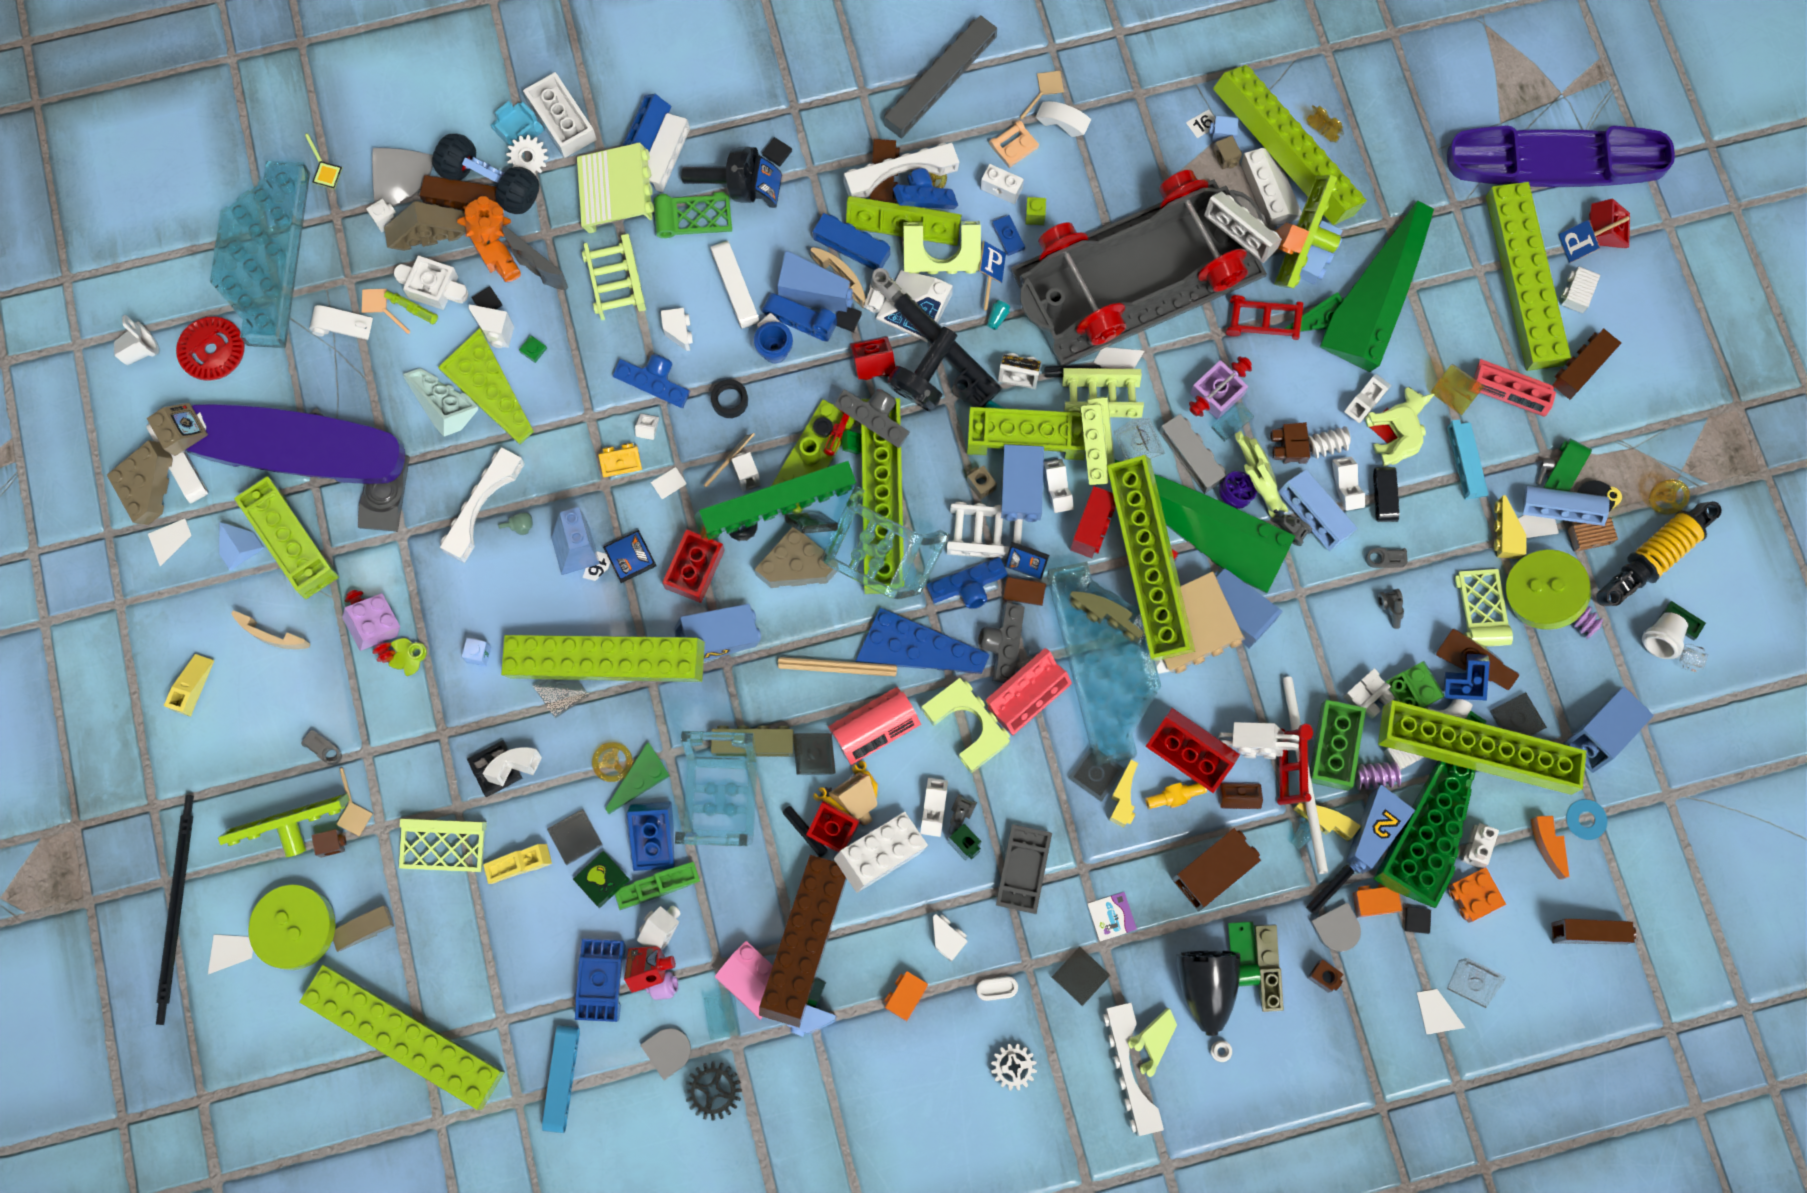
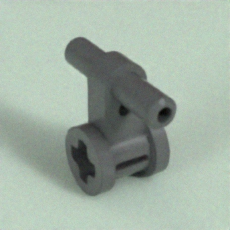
M1282 515L1273 518L1274 524H1281L1286 531L1295 535L1292 544L1296 546H1302L1304 543L1303 539L1312 531V528L1306 522L1301 521L1299 517Z
M1394 589L1393 592L1378 593L1380 608L1382 610L1388 609L1393 618L1392 627L1399 629L1401 619L1404 617V609L1402 607L1403 596L1400 589Z
M958 794L951 809L954 813L950 820L951 826L948 831L950 835L962 826L965 818H971L977 805L976 801L971 802L962 798L963 795Z

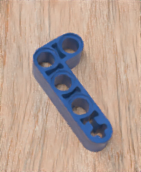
M774 293L769 295L762 309V313L766 316L772 313L781 323L825 342L829 341L837 326V317L832 311L822 308L818 313Z

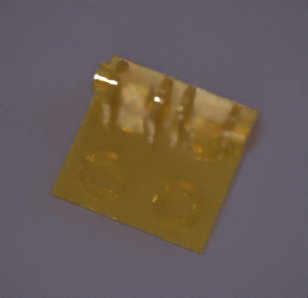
M1312 105L1315 114L1314 116L1310 114L1306 119L1308 125L1319 132L1327 124L1321 135H1324L1330 142L1336 143L1340 138L1338 134L1344 135L1342 123L1335 117L1329 118L1328 112L1321 106L1316 108Z

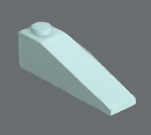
M421 368L403 374L404 379L432 424L444 437L461 431L478 411V406L468 395L454 391V387L449 384L446 386L440 383L437 377Z

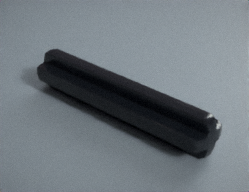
M1101 365L1046 366L1044 368V376L1046 378L1063 377L1064 368L1101 369Z
M791 806L786 807L783 810V815L819 857L824 856L828 852L825 845L807 836L808 825Z
M1348 865L1344 866L1307 905V910L1313 915L1316 914L1354 874V870Z

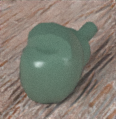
M519 513L509 517V522L498 524L499 529L510 527L512 531H516L519 535H526L532 528L533 521L529 513Z

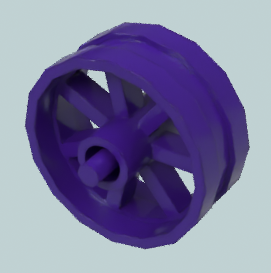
M1241 471L1229 473L1219 485V493L1223 501L1236 509L1248 506L1257 495V490L1251 477Z

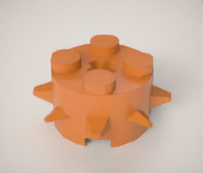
M480 196L463 207L465 209V216L457 219V223L465 226L466 237L469 236L472 240L479 243L480 240L484 243L490 240L491 243L499 239L500 236H505L502 230L503 226L510 224L511 219L504 217L503 209L498 203L486 196Z

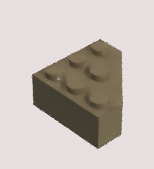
M414 201L384 227L387 248L405 251L412 249L411 246L419 244L425 247L438 244L437 241L448 239L449 242L458 240L466 233L465 226L457 223V219L464 217V211Z
M148 440L107 474L133 523L149 525L163 514V495L167 493L169 483L167 474L169 467H172L173 458L169 452L163 449L160 442Z
M793 526L755 568V573L770 588H778L779 586L826 584L837 573L840 566L837 560Z

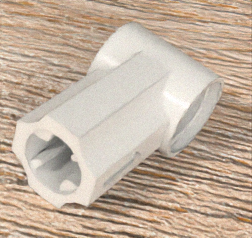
M882 277L875 278L878 282L885 281ZM870 283V291L864 308L873 313H880L885 296L880 291L874 290Z

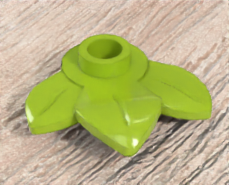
M407 638L394 640L391 642V646L397 653L388 665L394 669H404L406 676L413 675L419 670L420 662L425 659L427 649L422 643H412ZM416 650H420L418 656H414Z

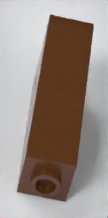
M1562 919L1551 923L1553 944L1627 945L1635 943L1634 939H1636L1637 935L1636 928L1633 927V922Z

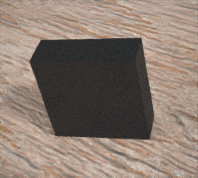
M774 137L762 152V156L780 167L792 152V148Z
M490 286L471 297L476 306L495 310L503 306Z
M849 307L847 312L838 311L836 316L837 326L854 333L862 311Z
M1406 907L1405 931L1430 934L1431 910Z

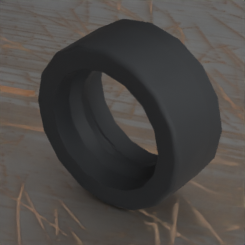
M726 379L714 386L711 392V402L718 415L724 418H735L745 412L748 406V394L746 388L740 382ZM727 389L737 390L741 395L740 404L731 409L723 408L718 401L721 392Z

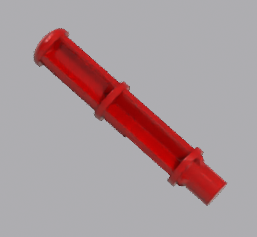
M841 411L843 413L841 422L835 424L831 431L830 437L831 435L835 437L830 449L825 447L823 450L828 456L835 455V451L833 452L831 449L836 437L841 439L850 417L843 411Z

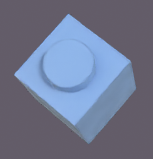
M1216 116L1214 123L1210 124L1209 134H1212V142H1217L1232 135L1236 140L1238 118Z
M467 638L462 658L466 663L487 666L491 647L487 642Z

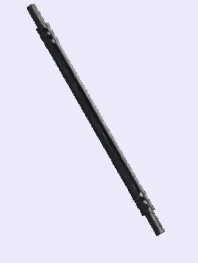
M185 795L183 815L180 816L156 1003H158L156 1025L165 1024L167 1004L170 1003L194 817L192 816L194 800L192 795Z

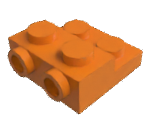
M1486 867L1448 885L1451 898L1457 901L1460 907L1459 913L1468 923L1507 905Z

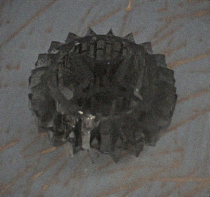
M712 1062L710 1069L708 1064L704 1063V1071L696 1067L698 1075L696 1076L693 1073L689 1075L694 1081H686V1085L692 1086L691 1090H685L686 1094L691 1093L692 1096L686 1098V1102L693 1101L694 1104L689 1107L690 1110L697 1107L698 1110L695 1115L699 1116L703 1111V1119L705 1120L711 1114V1120L715 1121L717 1113L720 1119H724L723 1111L731 1115L729 1107L731 1106L734 1109L738 1107L733 1101H741V1097L735 1096L736 1092H742L741 1088L736 1089L735 1086L741 1084V1080L734 1081L733 1078L738 1074L734 1072L729 1075L732 1068L728 1066L724 1071V1063H720L719 1067L716 1068V1062ZM716 1073L710 1084L704 1085L699 1083L705 1075ZM722 1075L728 1080L731 1093L722 1090L720 1086ZM716 1084V1089L724 1093V1095L714 1094L715 1097L711 1098V1092L703 1088H713L712 1085ZM697 1089L706 1094L705 1107L697 1098ZM723 1097L728 1099L722 1107L711 1109L717 1098Z

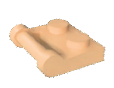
M1020 120L1016 121L1013 127L997 138L989 140L992 149L1009 168L1039 148L1038 142L1026 130ZM1017 132L1020 134L1018 138L1002 148L1000 146L1001 143Z

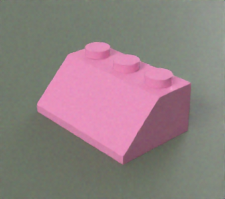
M745 941L718 971L715 978L759 1020L763 1018L759 1016V1006L773 965L751 944Z

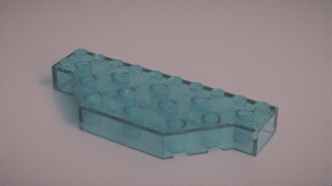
M266 161L264 178L258 182V185L251 191L247 190L236 199L237 201L230 207L226 206L220 211L210 283L243 320L240 338L247 346L286 348L310 172L303 162Z
M1087 561L1049 569L1047 580L1095 767L1133 759L1137 755L1133 732L1161 688L1155 661L1150 657L1140 609L1135 605L1132 606L1110 590L1107 591L1093 581ZM1072 591L1095 594L1123 606L1133 613L1129 621L1144 632L1143 636L1137 643L1135 641L1131 642L1123 636L1121 630L1118 628L1114 629L1108 625L1106 619L1101 624L1090 621L1086 617L1085 612L1071 606V601L1068 600L1069 595Z

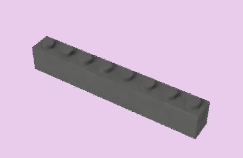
M981 15L976 20L973 19L968 25V29L957 36L953 45L950 44L941 57L935 59L932 67L922 73L920 80L910 86L905 96H900L896 105L886 111L884 115L885 127L902 139L997 38V27Z

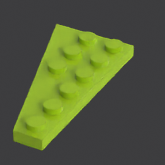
M479 328L438 368L521 445L534 431Z

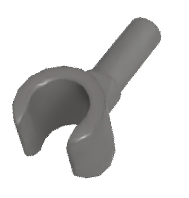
M1545 459L1541 462V471L1536 482L1537 485H1541L1546 470H1553L1554 460Z

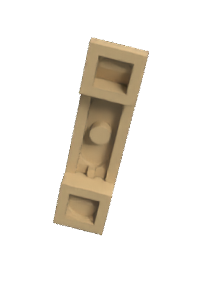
M811 248V258L820 267L826 269L830 266L842 278L850 281V288L853 289V299L864 308V291L854 272L833 254L822 249Z
M234 610L231 613L242 628L269 645L295 650L306 649L311 645L306 640L290 633H286L284 639L278 638L255 628L257 622L251 617Z

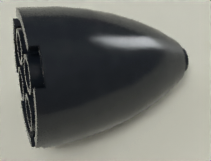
M1200 950L1176 954L1180 986L1195 1023L1207 1036L1218 1035V1032L1222 1031L1227 1024L1237 998L1240 981V953L1223 950L1222 953L1220 951Z

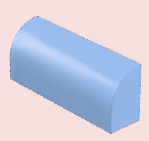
M1307 469L1289 480L1278 491L1296 514L1312 528V532L1329 551L1341 544L1358 529Z
M1526 486L1523 515L1605 526L1609 514V497Z

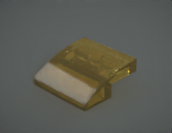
M1451 364L1430 393H1433L1438 399L1463 415L1484 386L1454 364Z

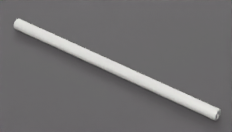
M1285 677L1282 680L1291 729L1296 730L1301 725L1293 678ZM1298 749V750H1295V751H1296L1297 762H1299V749ZM1308 765V789L1312 799L1309 802H1305L1317 872L1318 874L1328 873V867Z

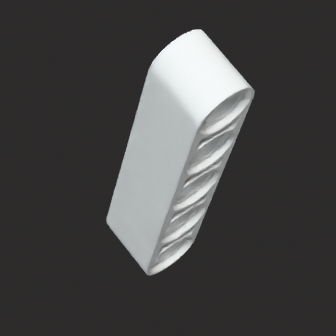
M729 241L710 246L741 329L758 324L760 322Z
M150 424L146 425L153 440L159 442ZM184 450L176 456L170 453L173 461L172 467H169L186 499L192 504L208 495L209 492L186 451Z

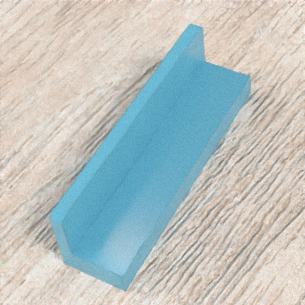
M1460 419L1452 420L1447 429L1464 499L1488 496V490L1472 425L1470 422L1461 424Z

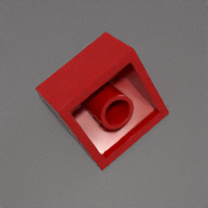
M1613 198L1591 204L1589 219L1594 232L1627 216L1630 218V213ZM1630 219L1597 235L1596 238L1599 246L1629 248Z
M888 336L850 344L858 380H870L880 375L889 376L892 370L895 369L894 354Z
M822 801L806 835L839 853L850 844L860 820Z

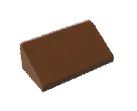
M1007 577L1003 600L1043 606L1046 583Z
M1220 784L1221 808H1262L1263 794L1261 784Z

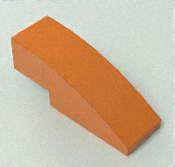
M1537 816L1530 819L1537 846L1545 862L1559 880L1568 878L1569 869L1564 836H1556L1553 816Z

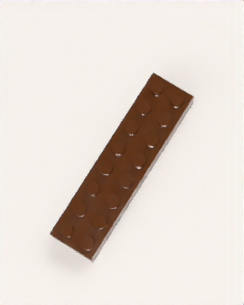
M814 855L809 856L759 1006V1016L800 1028L847 878L834 861Z

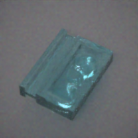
M732 993L705 997L704 1002L710 1040L741 1035L735 996Z

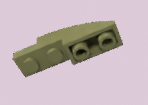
M1072 591L1069 595L1068 600L1071 601V606L1085 612L1086 617L1090 621L1101 624L1106 619L1108 625L1114 629L1118 628L1121 630L1123 636L1131 642L1135 641L1137 643L1143 636L1144 632L1129 621L1133 613L1123 606L1095 594Z
M1254 925L1256 963L1259 965L1261 976L1258 990L1262 1012L1284 1011L1277 925Z

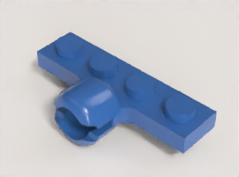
M925 168L915 169L911 175H908L909 185L897 184L893 188L897 202L901 206L953 210L958 206L953 190L935 188L932 185L930 174Z
M657 354L651 355L644 369L620 359L612 376L680 408H684L690 394V390L668 380V374L673 364L669 359Z
M998 557L928 583L926 586L934 604L959 595L962 597L967 608L977 609L987 602V594L983 586L1005 578L1008 574L1001 558Z

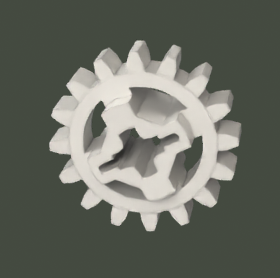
M1008 1044V1050L1006 1051L1001 1047L1000 1052L1002 1054H994L997 1062H991L993 1066H996V1069L992 1070L991 1073H997L998 1075L994 1079L995 1082L1001 1080L1000 1087L1003 1088L1007 1084L1009 1091L1012 1090L1013 1086H1016L1017 1091L1020 1090L1021 1084L1024 1087H1028L1026 1081L1034 1080L1030 1076L1031 1073H1037V1070L1032 1069V1066L1037 1064V1062L1030 1060L1033 1053L1027 1055L1026 1047L1019 1050V1044H1016L1015 1049H1012L1011 1044ZM1015 1053L1022 1055L1026 1061L1017 1059ZM1007 1055L1008 1061L1005 1065L1000 1066L1002 1058ZM1012 1059L1016 1065L1019 1064V1069L1016 1070V1077L1013 1070L1008 1069ZM1028 1068L1026 1076L1021 1080L1020 1074L1022 1070ZM1007 1073L1010 1075L1013 1082L1006 1080L1002 1074Z

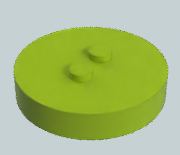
M1540 550L1526 555L1514 565L1507 578L1506 594L1510 608L1519 620L1537 629L1552 630L1570 625L1585 612L1591 598V585L1585 567L1574 556L1559 550Z
M301 885L278 887L267 893L257 903L251 914L248 927L251 947L259 959L272 967L284 970L306 968L316 963L329 949L335 934V915L328 900L313 889Z

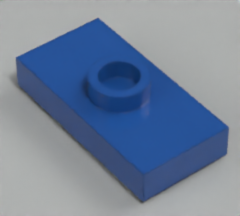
M1010 215L992 222L1007 256L1025 250V245Z

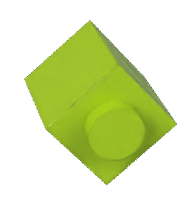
M1027 197L1025 225H1044L1046 198Z

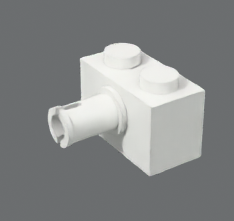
M660 906L655 912L651 910L644 919L645 923L639 929L640 935L637 941L644 947L657 946L663 950L679 924V921L676 919L681 914L679 909L675 906H670L666 911Z

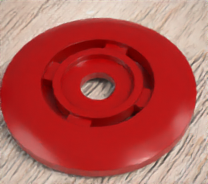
M221 317L198 319L187 326L178 339L176 347L178 362L187 374L196 379L212 381L223 378L233 372L240 364L245 350L244 338L236 325ZM217 333L226 336L229 342L226 344ZM209 344L216 345V351L212 354L205 352V348ZM193 354H196L198 359L203 362L202 365L195 361Z

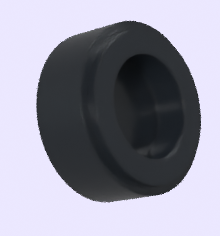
M826 417L816 419L813 424V431L820 438L830 436L833 430L832 422Z

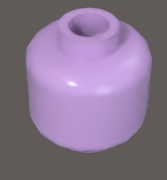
M665 971L664 981L661 984L646 988V992L650 993L654 1000L670 999L678 991V980L671 972Z

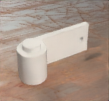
M317 305L314 307L309 329L316 336H324V334H328L331 331L368 340L373 318Z

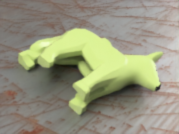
M1407 387L1404 390L1406 402L1397 404L1382 413H1368V416L1365 418L1367 427L1389 424L1394 434L1398 437L1387 445L1373 444L1375 453L1382 454L1383 466L1395 465L1419 452L1426 431L1424 425H1420L1417 415L1434 396L1433 393L1423 396L1421 393Z
M1242 431L1235 433L1236 440L1240 444L1248 465H1244L1245 471L1251 477L1257 492L1263 497L1269 515L1274 518L1275 514L1280 510L1288 512V508L1277 490V483L1269 459L1257 439H1250L1244 436Z

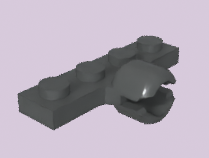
M844 389L834 404L835 407L898 448L902 446L910 431L890 419L889 413L896 404V399L881 389H877L868 402L862 401Z
M1004 603L1000 628L986 626L980 631L978 638L979 648L993 652L996 656L992 681L1005 683L1015 675L1025 610L1024 606Z

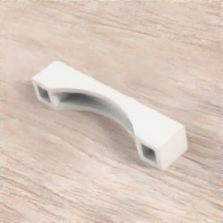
M941 143L931 149L924 148L917 153H906L899 158H889L882 163L868 164L858 170L851 169L844 173L843 182L848 196L866 198L870 196L872 191L881 182L893 175L925 168L929 173L942 176L958 171L959 160L952 143Z
M502 447L499 452L493 455L491 465L483 471L482 479L478 485L474 486L469 501L463 504L461 514L453 520L450 532L442 538L440 548L444 553L463 563L466 562L475 547L473 538L474 525L482 505L497 489L516 480L525 465L521 457Z
M1128 1003L1105 1009L1106 1014H1103L1105 1026H1109L1111 1035H1108L1110 1047L1115 1048L1116 1056H1113L1116 1069L1120 1068L1122 1077H1119L1121 1090L1125 1089L1127 1098H1124L1126 1110L1131 1111L1132 1119L1129 1122L1132 1133L1136 1132L1137 1136L1163 1131L1164 1128L1159 1109L1143 1095L1131 1071L1128 1040L1132 1037L1137 1024L1132 1004Z

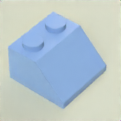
M807 1005L800 1028L788 1024L787 1026L791 1028V1033L803 1037L804 1033L809 1035L836 1022L837 1016Z

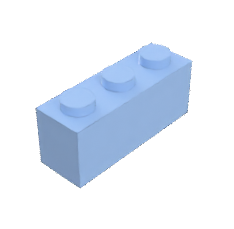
M1324 221L1319 225V227L1341 235L1343 231ZM1311 245L1307 254V263L1300 272L1301 278L1312 284H1315L1317 279L1321 280L1326 272V269L1323 267L1326 263L1330 264L1335 254Z

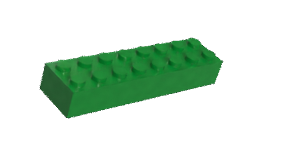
M845 461L701 509L695 514L694 519L701 538L712 540L719 537L724 531L730 534L737 531L742 525H745V528L756 525V522L760 521V519L768 521L775 518L778 513L786 515L793 512L799 506L801 509L811 506L817 500L819 503L825 502L834 494L837 497L845 495L848 491L852 490L856 480L849 461Z

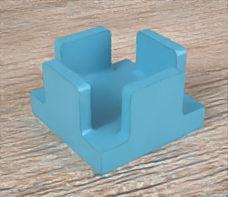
M508 101L495 112L497 120L491 124V128L508 146L515 145L513 143L514 139L519 142V136L521 135L524 139H526L527 135H530L533 140L544 131L543 126L537 121L534 112L524 102L517 103L513 107Z

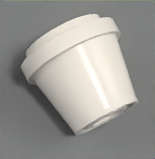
M1664 613L1652 627L1644 632L1642 636L1643 645L1656 657L1662 659H1675L1679 657L1684 650L1683 642L1688 628L1686 620L1675 613Z

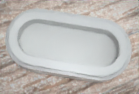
M1012 977L985 979L977 985L976 993L984 1001L1011 998L1017 993L1018 984Z

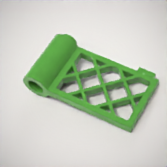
M716 192L714 196L671 198L667 194H659L653 200L656 235L659 238H671L675 235L732 232L729 195H725V192ZM717 201L726 202V206L722 211L714 206ZM699 202H704L708 206L703 212L695 207ZM685 203L689 208L682 213L677 209V204ZM710 209L718 213L713 220L705 215ZM691 210L699 214L694 221L686 216ZM722 216L727 220L728 226H719L715 222ZM702 217L709 222L707 227L701 228L697 225ZM683 218L691 224L688 228L679 229V223Z

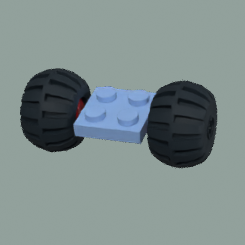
M447 134L439 141L433 153L432 165L442 178L460 181L472 169L498 183L495 193L496 201L506 212L523 214L534 204L539 192V180L529 169L512 167L503 172L490 166V164L476 158L477 152L474 144L461 134Z

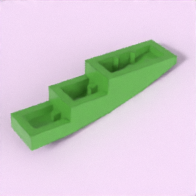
M694 862L635 881L633 884L622 887L614 895L620 911L700 882Z

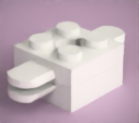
M418 256L413 267L400 264L394 270L396 280L404 284L403 290L409 299L444 310L448 300L463 303L468 298L469 294L465 285L456 282L458 275L454 267Z
M1234 722L1233 733L1218 734V738L1222 739L1223 743L1230 748H1235L1245 758L1253 759L1257 755L1264 756L1266 759H1276V756H1283V750L1299 749V744L1291 743L1299 742V736L1284 734L1275 723Z

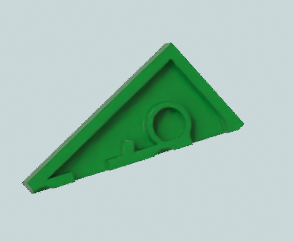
M1338 292L1302 316L1300 332L1327 329L1333 312L1343 300ZM1291 323L1284 329L1293 330V323Z
M650 743L645 745L606 807L608 814H611L670 777Z

